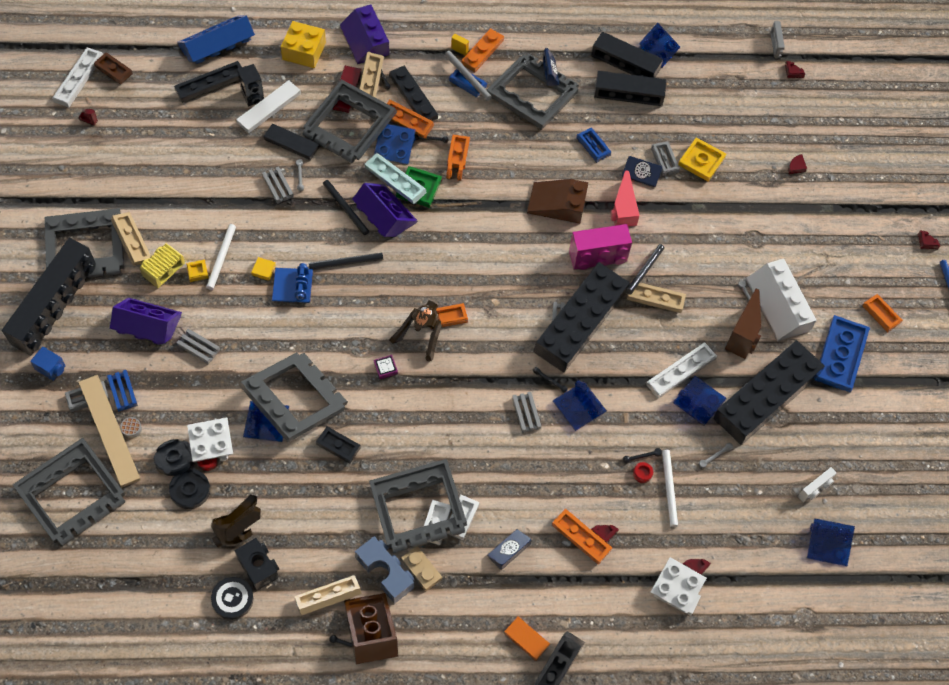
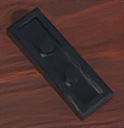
M273 123L263 136L264 140L308 160H311L319 149L318 143Z

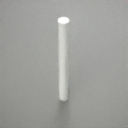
M233 224L228 226L206 288L209 290H213L230 246L236 226Z
M663 450L662 457L670 527H678L670 450Z

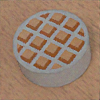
M129 417L122 421L120 429L125 437L135 438L141 433L142 427L138 419Z

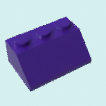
M371 4L354 9L340 24V28L357 65L365 62L367 52L384 57L390 55L389 40Z
M363 183L352 198L357 204L356 207L364 212L367 220L378 228V232L384 237H396L418 222L385 184Z
M126 298L113 306L109 329L116 330L119 334L134 335L137 339H149L155 344H165L172 338L182 312Z

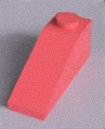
M629 171L624 173L614 208L610 212L611 220L615 222V226L623 224L637 226L640 215Z

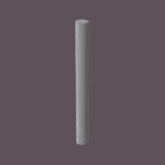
M447 51L445 56L483 98L489 101L492 96L451 51Z

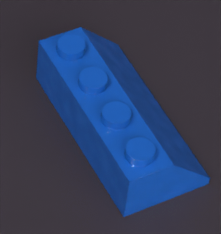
M237 15L180 40L177 44L189 62L198 64L205 61L204 57L209 55L214 57L219 55L222 49L230 50L236 47L235 44L240 41L241 43L250 41V37L255 34L247 15Z

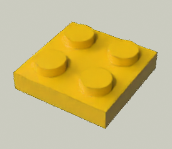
M696 137L679 160L678 166L709 182L727 154Z

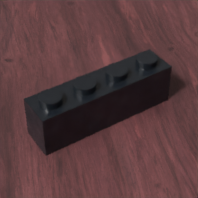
M601 32L593 44L591 53L592 57L635 76L656 78L663 62L662 58L604 32Z
M598 71L594 98L662 107L666 92V79Z

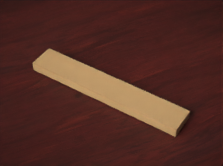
M98 375L80 381L79 385L121 488L140 481L141 479Z

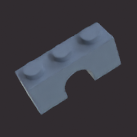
M374 536L355 551V558L368 573L377 567H383L388 570L389 575L381 582V589L395 604L414 589V577L408 570L404 571L401 568L399 559L395 555L391 556L387 551V545L381 539L378 541Z

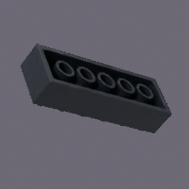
M70 237L1 330L11 346L30 356L39 349L44 336L51 332L54 322L61 318L64 308L73 301L74 294L83 287L87 276L95 270L96 262L89 247Z
M598 262L537 340L533 352L565 373L624 296L630 282Z
M796 340L720 406L713 419L740 445H743L821 374L825 365Z

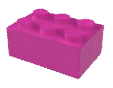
M627 224L572 232L569 254L573 270H585L595 267L598 262L604 266L610 264L620 265L627 262L632 246Z

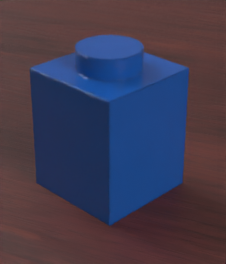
M43 346L30 361L34 370L52 381L57 376H60L65 368L62 357Z

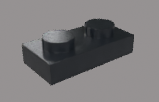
M326 426L316 441V445L349 464L361 449L360 444Z

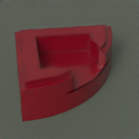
M785 62L787 78L805 77V72L802 68L800 69L794 65V62Z
M84 109L79 115V120L88 124L96 125L98 122L95 110Z
M797 155L792 159L788 168L789 174L806 172L807 166L803 155Z
M919 231L920 249L938 250L940 248V243L937 239H934L926 231Z
M596 525L591 529L606 543L619 531L613 525Z
M688 559L683 565L702 575L711 563L705 559Z

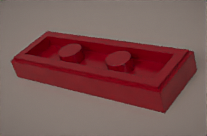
M345 65L341 79L357 87L362 69ZM339 100L332 110L350 113L351 106Z

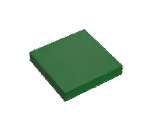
M408 166L405 174L423 186L427 192L415 204L430 208L442 181V176ZM396 192L397 198L408 201L406 198H404L402 195Z

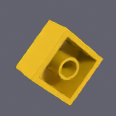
M292 21L281 44L282 60L315 68L326 44L325 29Z

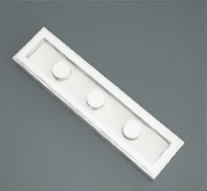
M87 47L53 96V102L70 107L95 70L94 62L103 53Z
M288 80L236 119L237 124L246 132H252L301 94V90Z
M704 342L647 381L646 386L659 399L714 361L717 355Z

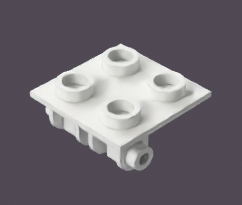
M228 418L187 425L193 462L217 457L220 458V461H226L229 455H233Z
M670 557L650 593L688 614L707 578Z

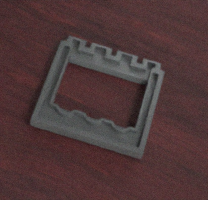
M529 53L526 56L523 54L487 89V92L492 96V99L542 130L578 93L579 84L570 78L566 80V76L558 72L559 85L551 87L562 94L545 112L537 110L529 101H523L519 98L518 94L505 89V86L522 69L546 83L543 62L540 61L538 63L539 59Z
M341 79L303 126L305 130L302 135L318 143L320 146L328 148L329 151L341 156L348 162L353 163L356 159L360 160L397 111L394 107ZM339 100L376 120L356 146L319 127L320 123Z
M120 208L44 217L46 268L57 255V233L65 230L75 232L83 228L92 230L98 229L100 226H107L108 228L111 227L113 256L94 258L96 262L95 270L87 277L104 276L103 271H106L107 276L121 274V269H124L123 244L111 221L113 215L121 214Z
M296 352L240 382L241 389L287 442L343 412L345 405L348 403L340 392L335 393L337 389L327 378L324 379L325 375L316 365L312 366L313 362L305 353L299 355ZM294 367L298 368L329 404L300 422L297 421L265 384Z
M81 438L12 484L54 543L59 541L61 546L75 538L71 533L73 530L79 535L91 527L92 524L89 519L93 518L97 523L110 514L107 509L108 506L114 511L125 503L123 499L125 493L84 438ZM87 461L110 492L59 527H56L35 496Z
M447 459L369 481L388 548L392 547L393 553L407 550L406 543L410 542L411 548L427 544L426 537L429 536L431 542L448 538L446 531H450L451 536L465 533L464 526H467V521ZM443 483L454 518L395 534L385 499Z

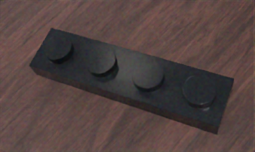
M239 61L233 62L174 86V89L183 103L238 81L237 69L242 68Z
M405 65L389 71L390 78L414 112L431 121L438 119V113Z

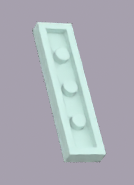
M378 153L364 164L367 170L412 204H415L427 193L423 186Z

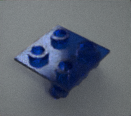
M656 23L639 43V48L663 59L661 68L680 48L678 43L659 23Z
M695 376L685 389L679 392L678 397L673 403L705 426L727 398Z
M580 380L575 382L574 388L553 400L575 431L607 412L587 384Z
M250 401L243 437L283 442L282 435L253 401Z
M814 518V522L810 525L811 538L807 558L848 566L855 526Z

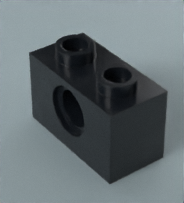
M251 64L237 69L240 90L248 107L258 104L264 99L262 79L255 65Z
M255 538L234 550L238 561L256 591L279 578L277 571L280 569L275 560H270L267 556L269 551L264 542L259 543L258 539ZM257 560L264 561L261 566L256 567L253 565Z

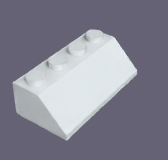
M784 259L767 263L746 278L752 293H754L756 288L760 291V309L777 341L812 330L817 320Z

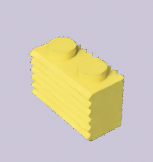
M165 243L164 246L156 249L151 258L145 259L142 262L140 270L146 280L159 288L185 264L183 255Z

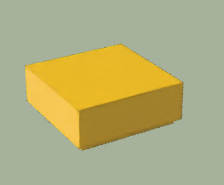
M454 34L451 37V49L466 56L469 52V40Z
M258 257L251 272L252 276L270 281L276 267V262Z
M205 260L186 263L190 282L209 279Z

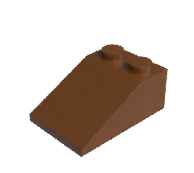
M574 179L534 182L527 214L580 224L589 182Z
M757 288L752 294L725 347V350L743 359H746L748 353L753 354L761 338V335L758 334L761 329L760 291Z
M386 593L344 600L356 665L398 657V641Z

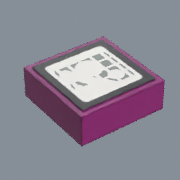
M392 355L374 360L379 379L398 374Z

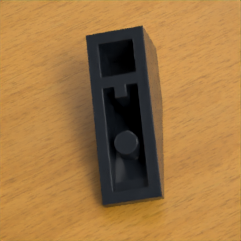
M566 631L534 685H560L585 642L569 631Z

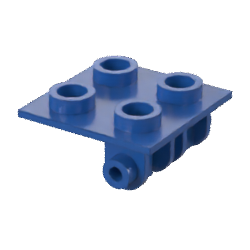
M387 124L377 138L374 155L378 153L388 161L409 164L416 130Z
M300 263L297 269L275 268L272 301L310 303L313 269H308L305 263Z

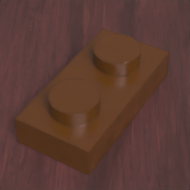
M107 52L94 62L97 69L120 85L133 74L130 68Z

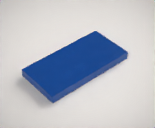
M834 315L820 357V362L825 367L815 380L851 393L870 327Z

